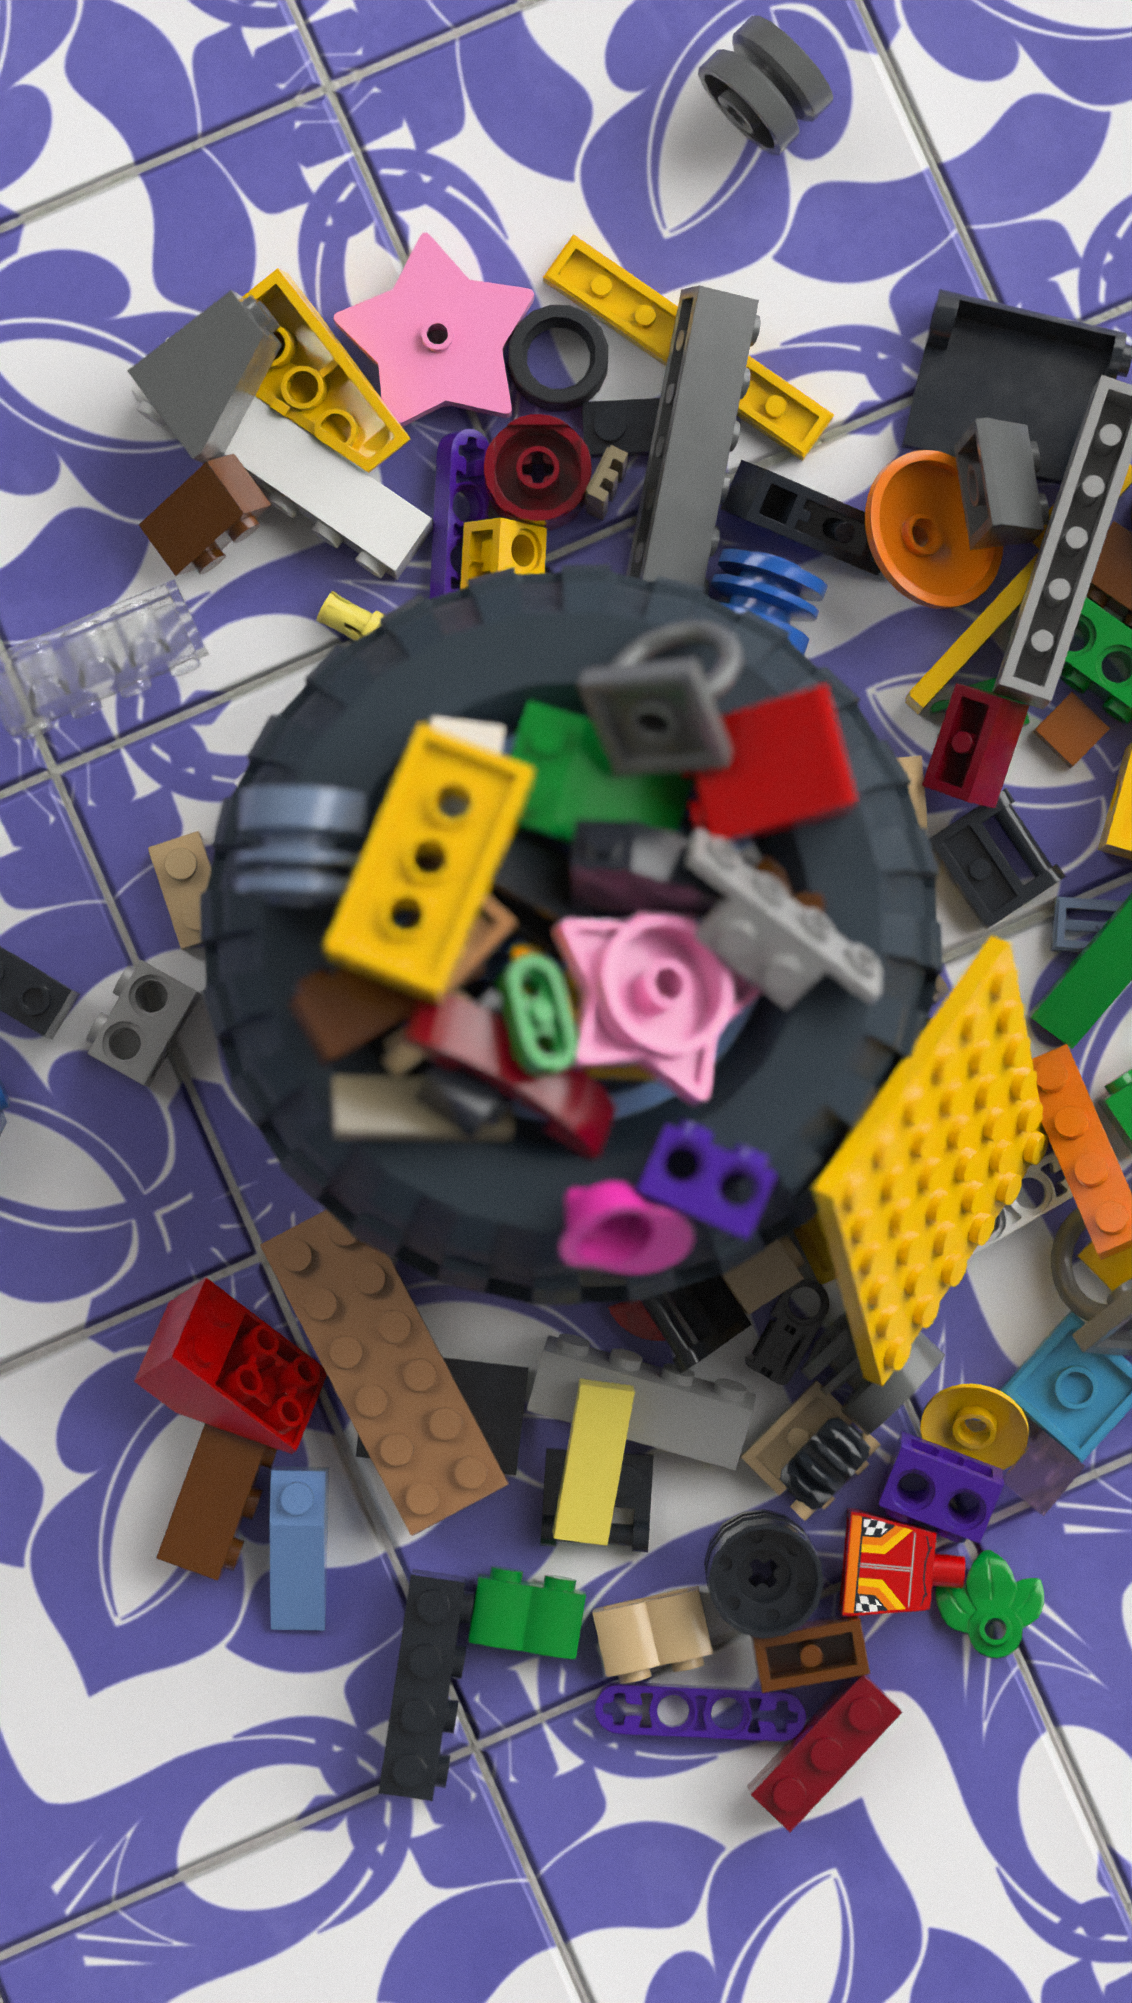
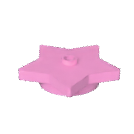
M426 232L422 233L392 290L334 314V322L379 367L381 399L402 427L441 407L448 406L509 418L512 416V407L503 351L512 338L516 326L523 320L532 305L534 292L528 288L469 280L437 242ZM435 330H443L448 333L446 341L441 344L431 343L427 335Z
M636 912L627 921L564 920L553 928L555 939L582 995L575 1027L578 1038V1052L573 1062L569 1065L571 1067L637 1064L692 1105L708 1098L716 1036L725 1023L763 991L695 940L698 924L694 914Z

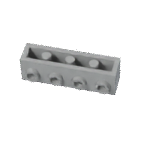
M560 1334L559 1338L548 1335L526 1411L572 1423L579 1378L631 1385L634 1387L635 1394L627 1440L736 1471L756 1394L747 1392V1388L744 1385L729 1379H716L715 1383L694 1377L695 1373L690 1369L680 1373L675 1364H664L662 1368L644 1363L640 1355L624 1349H612L611 1353L592 1348L588 1340L576 1335Z

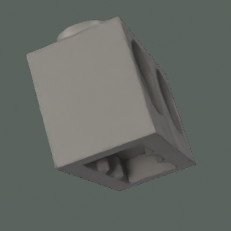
M140 960L136 969L128 965L118 979L113 994L119 998L109 1016L101 1012L93 1023L86 1038L87 1041L92 1043L87 1054L138 1083L150 1087L202 994ZM160 983L167 991V1002L157 1012H146L140 1004L141 992L149 984ZM134 1030L141 1040L140 1050L133 1058L122 1060L114 1052V1040L120 1032Z

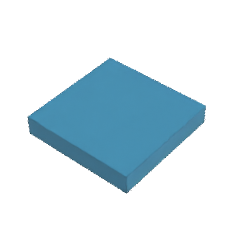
M1070 1310L999 1391L1012 1398L1025 1415L1079 1463H1082L1132 1408V1364L1122 1355L1083 1353L1072 1334L1086 1323Z

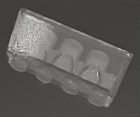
M176 580L168 581L1 651L0 719L6 731L13 737L22 734L24 740L31 739L53 729L51 721L69 713H71L73 719L90 715L103 707L100 700L119 692L122 698L132 697L151 688L150 679L169 671L172 677H179L201 666L199 659L210 654L186 597Z

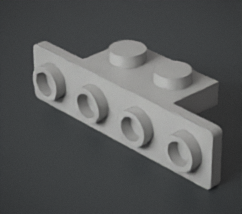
M701 829L694 833L690 838L687 863L727 894L718 906L696 927L695 940L786 1009L825 971H828L868 1003H872L880 996L882 970L877 959L868 949L859 944L851 945L834 932L830 922L820 912L814 909L806 910L788 896L785 888L777 879L767 873L759 874L743 862L737 850L729 842L719 837L712 838Z

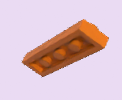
M1065 1044L1032 1059L1034 1070L1037 1073L1036 1083L1039 1099L1043 1106V1119L1041 1122L1100 1260H1103L1132 1247V1193L1068 1045Z

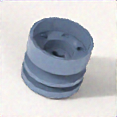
M260 786L241 789L239 830L266 839L265 848L250 849L238 853L237 862L239 864L264 868V874L237 877L236 892L240 895L257 897L268 901L269 904L281 906L326 907L344 901L353 880L336 878V871L358 870L362 857L337 851V841L365 836V794L348 790L302 786Z

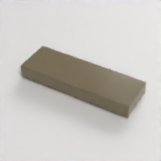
M333 1075L330 1083L333 1139L510 1141L514 1134L512 1106L495 1129L485 1123L475 1138L471 1140L414 1100L424 1077Z

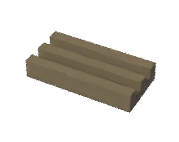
M612 445L610 448H606L586 488L585 509L587 514L602 521L604 520L608 512V500L613 502L617 494L618 482L622 483L626 476L627 452Z

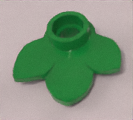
M991 1550L983 1551L975 1559L968 1572L966 1584H963L962 1589L936 1586L937 1606L947 1626L958 1632L968 1634L973 1648L982 1656L990 1659L1005 1658L1015 1652L1021 1643L1023 1629L1039 1618L1044 1606V1590L1041 1579L1027 1578L1015 1582L1013 1572L1007 1562ZM993 1621L1002 1623L1006 1629L1005 1635L997 1640L989 1638L985 1633V1627L988 1623Z

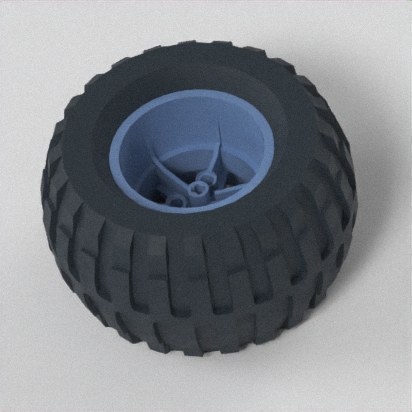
M610 564L562 565V572L542 574L515 573L514 567L469 579L467 580V587L435 598L425 599L419 594L379 619L380 626L351 645L343 647L337 644L304 678L305 687L279 715H269L247 755L249 764L231 798L223 799L212 847L215 849L213 864L206 891L200 893L201 942L205 946L206 988L202 992L215 1037L220 1041L232 1082L229 1085L254 1126L258 1127L281 1164L280 1168L297 1185L333 1215L351 1233V1236L391 1258H395L424 1273L438 1283L505 1297L532 1305L633 1302L710 1277L724 1275L765 1250L773 1242L801 1225L808 1223L819 1212L813 1190L814 1186L906 1056L911 1058L916 1041L932 1020L929 1018L931 1004L939 974L943 972L942 925L937 921L936 878L940 874L927 830L920 827L909 791V785L912 781L886 740L879 741L858 706L861 699L826 666L818 668L790 642L788 639L790 633L749 610L740 614L720 604L703 593L704 586L657 576L655 581H646L610 571ZM705 621L726 628L736 637L742 649V665L732 686L714 702L719 716L809 688L828 684L858 802L849 815L732 843L731 845L739 852L752 844L760 860L765 857L772 859L785 874L791 888V896L807 892L823 894L825 904L824 917L830 922L834 932L851 945H862L877 959L882 975L880 996L876 1000L868 1003L828 971H825L788 1009L763 991L725 1023L716 1036L709 1095L707 1099L694 1105L688 1103L662 1082L615 1078L597 1080L596 1082L609 1095L617 1110L599 1158L593 1161L545 1132L549 1120L516 1099L512 1104L514 1134L510 1141L333 1139L330 1089L333 1075L392 1076L381 1062L389 1053L384 1043L396 1032L408 1025L411 1018L325 1067L322 1065L288 1005L292 998L299 994L295 984L324 967L327 968L330 975L345 968L341 964L328 960L325 945L344 901L326 907H293L269 904L266 900L240 895L236 892L237 877L264 874V868L239 864L237 862L238 853L250 849L265 848L266 839L239 830L241 789L260 786H302L348 790L365 794V836L337 841V851L354 854L363 858L420 723L431 727L432 717L503 726L501 756L510 759L528 701L593 721L578 686L584 669L609 667L615 657L626 646L657 628L678 622ZM684 645L656 654L644 663L697 658L703 675L706 678L717 665L718 653L708 646ZM692 781L676 835L689 839L695 833L689 810V802L698 800L694 781ZM357 870L336 871V878L353 880ZM596 911L593 920L614 921L621 916H633L636 912ZM704 916L696 921L699 925L706 917ZM410 918L397 919L395 921L401 925ZM510 932L481 963L485 972L474 982L499 981L503 971L515 961L512 949L521 946L537 947ZM542 951L566 976V960L564 959L561 962ZM428 1058L404 1076L424 1077L435 1061ZM681 1119H684L714 1132L711 1144L732 1153L736 1143H739L770 1157L765 1168L776 1172L777 1175L748 1240L639 1193L648 1206L680 1214L693 1226L695 1240L690 1251L677 1263L660 1271L631 1274L595 1267L570 1265L561 1257L560 1243L568 1231L566 1224L567 1206L565 1202L568 1190L571 1188H591L613 1181L627 1183L637 1190L666 1124L678 1128ZM673 1148L665 1156V1172L674 1181L687 1182L697 1173L698 1159L688 1148ZM731 1171L722 1178L719 1192L727 1204L739 1207L750 1200L753 1194V1185L746 1174L739 1171Z

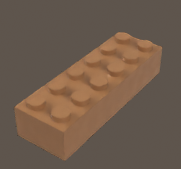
M327 1210L260 1244L411 1536L509 1485L502 1468L390 1256L351 1236V1233Z

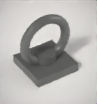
M685 621L669 624L652 630L631 642L615 657L609 667L584 669L578 686L615 776L728 767L733 750L714 702L732 686L742 665L740 643L729 630L720 625L705 621ZM684 645L708 646L718 653L717 665L706 678L703 675L697 658L644 663L656 654Z
M1077 1207L1062 1222L1056 1233L1051 1250V1273L1060 1298L1073 1313L1088 1321L1073 1333L1072 1336L1083 1353L1132 1356V1279L1113 1290L1107 1297V1304H1102L1086 1296L1074 1277L1072 1268L1073 1250L1079 1236L1086 1228Z

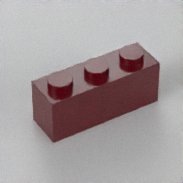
M867 1675L847 1678L805 1723L799 1735L789 1740L747 1785L750 1795L791 1833L903 1712Z

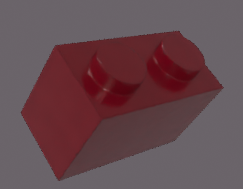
M956 683L922 786L969 803L995 808L1029 705L985 690Z

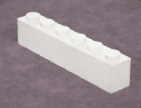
M135 383L131 390L136 400L141 403L137 411L158 427L163 428L166 424ZM254 397L223 456L234 453L252 479L272 493L268 501L281 512L291 518H294L300 512L316 523L311 530L322 540L335 548H338L342 542L359 553L355 561L364 569L378 578H382L385 572L398 580L433 530L432 518Z

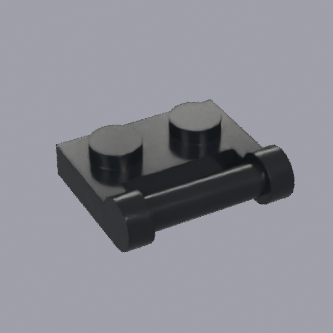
M1007 788L1000 792L995 808L979 805L929 838L934 854L985 930L1066 877L1058 864L1052 866L1011 805L1015 800ZM993 816L1035 877L1025 885L1022 884L982 824Z
M720 1275L667 1291L697 1338L698 1342L695 1344L662 1294L640 1299L674 1352L675 1357L672 1361L680 1373L691 1368L752 1325Z
M546 1447L540 1546L556 1547L557 1541L583 1543L554 1539L553 1526L567 1449ZM624 1452L614 1507L634 1508L633 1524L611 1523L608 1545L632 1546V1552L648 1553L653 1454Z

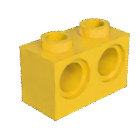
M506 518L464 522L460 590L468 586L467 580L511 567H514L515 573L519 574L545 573L547 528Z

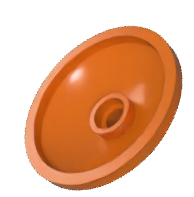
M934 450L913 451L888 463L876 476L866 501L865 529L873 558L888 582L909 600L934 609L959 607L982 595L992 584L998 573L1004 546L970 550L956 458Z

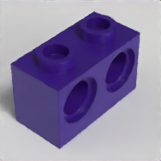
M681 1119L678 1128L666 1124L636 1191L748 1240L777 1175L776 1172L765 1168L770 1157L739 1143H736L732 1153L711 1144L714 1132L684 1119ZM673 1148H688L698 1159L697 1173L687 1182L674 1181L665 1172L664 1159ZM731 1171H739L746 1174L753 1185V1194L750 1200L739 1207L727 1204L719 1192L722 1178Z
M901 1431L878 1488V1505L884 1507L885 1513L898 1521L913 1524L915 1520L936 1527L935 1531L948 1540L964 1543L968 1539L980 1544L1004 1486L1003 1469ZM916 1473L922 1475L928 1483L921 1490L908 1491L899 1484V1480L906 1474ZM958 1493H970L978 1499L977 1505L969 1510L956 1509L949 1501Z

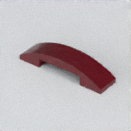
M445 993L441 1005L419 997L402 1038L403 1042L449 1071L464 1066L549 1120L545 1132L591 1161L599 1158L617 1107L609 1095L581 1067H571L568 1065L558 1074L551 1077L533 1075L518 1062L504 1017L449 993ZM535 1041L539 1051L546 1055L544 1046Z

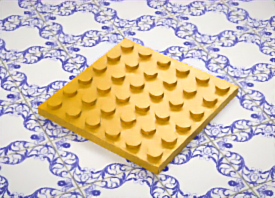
M992 935L988 938L916 1041L911 1058L906 1056L813 1188L863 1377L882 1387L894 1370L898 1371L905 1365L910 1355L911 1344L922 1328L926 1329L933 1323L939 1310L940 1301L950 1286L955 1287L960 1283L965 1274L968 1259L978 1245L983 1246L989 1240L994 1229L995 1219L1005 1204L1011 1205L1015 1201L1021 1189L1022 1179L1026 1175L1029 1166L1039 1164L1048 1148L1049 1138L1041 1122L1043 1119V1106L1040 1103L1037 1089V1073L1033 1067L1030 1051L1031 1040L1027 1034L1024 1018L1025 1008L1021 1002L1018 970L1015 968L1011 943Z

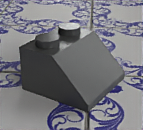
M977 418L954 445L970 550L1032 543L1044 531V525H1047L1049 521L1048 501L1044 493H1038L1035 473L1040 471L1041 464L1038 444L1036 441H1030L1027 425L992 418Z

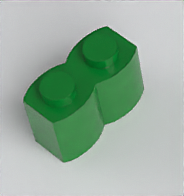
M491 1566L490 1575L478 1574L468 1642L576 1660L586 1599L585 1591L575 1589L577 1580L556 1575H545L543 1584L522 1580L523 1571L500 1566Z

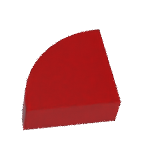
M640 1300L619 1302L608 1307L618 1324L629 1333L646 1340L666 1341Z

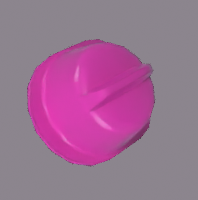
M619 1181L605 1182L591 1188H571L566 1193V1224L568 1231L560 1243L561 1257L570 1265L595 1267L621 1273L645 1274L660 1271L677 1263L690 1251L695 1240L693 1226L684 1216L669 1210L648 1206L639 1193L627 1183Z

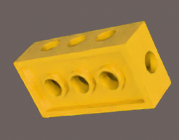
M420 723L325 945L328 960L441 1005L533 786L534 769ZM449 799L462 800L470 807L469 812L465 816L454 820L443 817L437 809L443 802ZM426 854L439 855L447 862L446 867L440 873L431 876L419 873L414 868V864L421 856ZM413 909L419 912L424 919L417 929L402 932L390 924L391 918L400 910Z

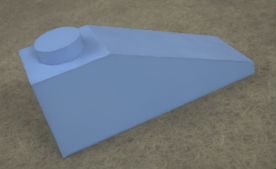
M275 1466L271 1470V1630L325 1631L329 1467Z

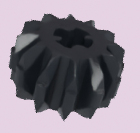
M839 1417L830 1418L782 1468L780 1480L797 1501H802L811 1510L822 1508L869 1458L870 1446L864 1441L862 1434L851 1424L848 1425Z

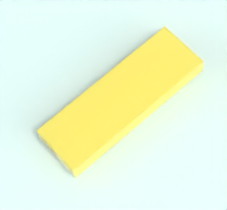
M579 1378L553 1526L554 1539L608 1545L635 1394L633 1386Z

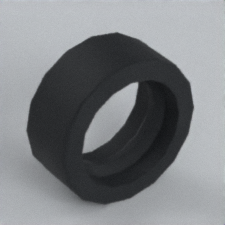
M548 305L532 311L516 326L509 342V372L515 388L529 403L547 411H569L582 406V402L590 401L600 391L608 373V343L601 326L588 313L570 305ZM551 328H566L577 333L586 342L590 352V365L585 376L575 385L565 389H553L540 384L532 376L527 364V352L532 341L541 332Z

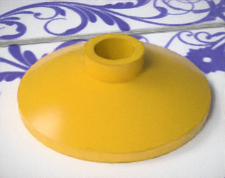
M959 1384L941 1390L926 1404L920 1422L922 1439L1003 1470L1009 1468L1021 1458L1029 1438L1028 1422L1019 1405L1005 1393L980 1384Z

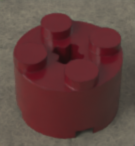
M530 414L516 418L494 437L485 454L484 477L489 501L500 518L547 528V531H552L576 519L585 505L586 488L591 480L592 472L590 452L583 439L567 423L551 415ZM541 464L543 465L544 472L552 475L544 476L543 483H533L531 476L523 474L532 473L533 465Z

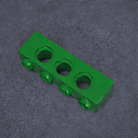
M1086 597L1076 628L1084 637V647L1079 651L1068 650L1059 678L1070 688L1081 694H1084L1087 689L1105 701L1101 707L1109 716L1124 725H1128L1132 721V629ZM1115 657L1123 661L1127 668L1126 681L1121 683L1109 681L1102 672L1103 659Z

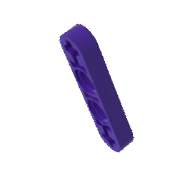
M475 429L451 432L445 435L438 444L429 599L460 590V588L451 589V585L461 583V574L453 569L450 562L451 550L455 545L461 548L463 546L464 522L488 519L489 497L485 485L484 459L489 443L486 437ZM459 446H462L464 452L469 453V462H466L465 457L459 456ZM460 476V479L469 478V482L457 483L456 477ZM458 492L467 498L470 505V513L466 521L460 520L453 510V500Z
M614 1682L603 1687L595 1701V1713L598 1722L607 1731L616 1734L781 1742L798 1736L804 1728L806 1721L805 1708L800 1699L791 1691L783 1689L762 1693L760 1688L640 1682L620 1684V1682ZM622 1693L625 1694L626 1703L643 1705L640 1694L652 1693L648 1707L651 1724H640L642 1719L641 1712H627L624 1715L623 1722L613 1721L612 1712L603 1711L604 1703H612L614 1694ZM677 1695L687 1702L689 1712L682 1723L668 1725L660 1720L657 1708L660 1701L666 1696ZM729 1697L740 1703L743 1714L738 1724L733 1727L724 1728L718 1726L713 1721L711 1711L718 1700ZM760 1698L757 1707L758 1710L773 1711L777 1707V1701H786L788 1710L796 1712L795 1720H787L785 1729L782 1730L776 1729L772 1719L757 1718L759 1729H748L752 1717L749 1699Z

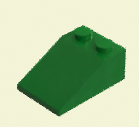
M528 701L510 758L534 769L533 786L515 827L521 831L572 847L575 819L637 821L676 834L693 781V777L682 780L680 771L615 776L593 721Z

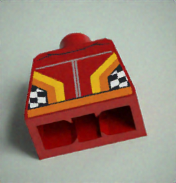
M847 1508L838 1611L842 1616H860L929 1610L932 1586L963 1588L965 1556L935 1553L936 1533L931 1529L859 1509Z

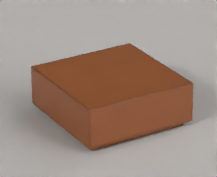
M1071 692L1033 732L1069 768H1072L1110 728Z

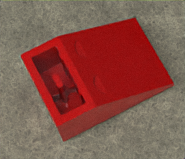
M205 1277L168 1303L134 1382L175 1413L293 1454L298 1449L327 1373L322 1365Z

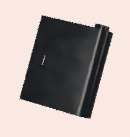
M939 289L902 447L916 451L934 450L955 457L954 445L977 418H992L1024 424L1028 426L1030 441H1036L1039 447L1041 464L1040 471L1035 473L1036 479L1061 485L1093 387L1101 375L1116 379L1117 375L1127 377L1132 362V345L1126 344L1127 333Z

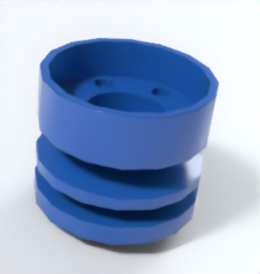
M734 548L723 549L717 565L728 574H714L710 585L717 592L729 598L730 602L719 603L740 614L749 610L790 633L788 639L804 655L810 639L799 629L790 625V621L814 622L817 619L819 610L807 601L821 602L824 599L828 585L822 579L803 570L795 563L778 556Z

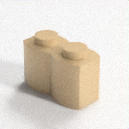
M699 1586L677 1589L593 1609L592 1613L606 1676L618 1675L620 1684L650 1678L652 1676L650 1668L659 1665L671 1664L673 1672L698 1668L705 1665L703 1656L713 1654Z

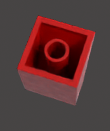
M828 684L721 715V722L733 750L728 767L680 771L682 780L693 777L698 797L697 801L689 802V810L695 832L701 829L712 838L719 837L730 844L849 815L858 802Z

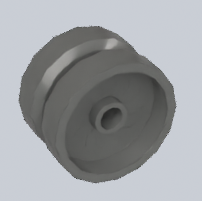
M751 16L732 36L734 52L718 49L699 67L698 76L704 89L716 106L743 135L768 153L780 155L799 135L797 119L814 121L832 103L834 96L819 68L789 35L771 21L761 16Z

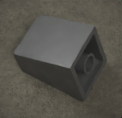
M230 290L127 370L193 460L205 463L206 461L223 457L282 346L273 333L280 325L261 301L257 302L252 295L245 299L233 290Z

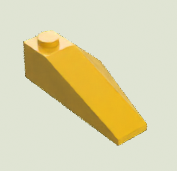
M277 268L242 296L246 299L252 295L257 302L261 301L280 325L273 333L282 346L255 395L257 398L368 473L411 440L324 319L287 272Z

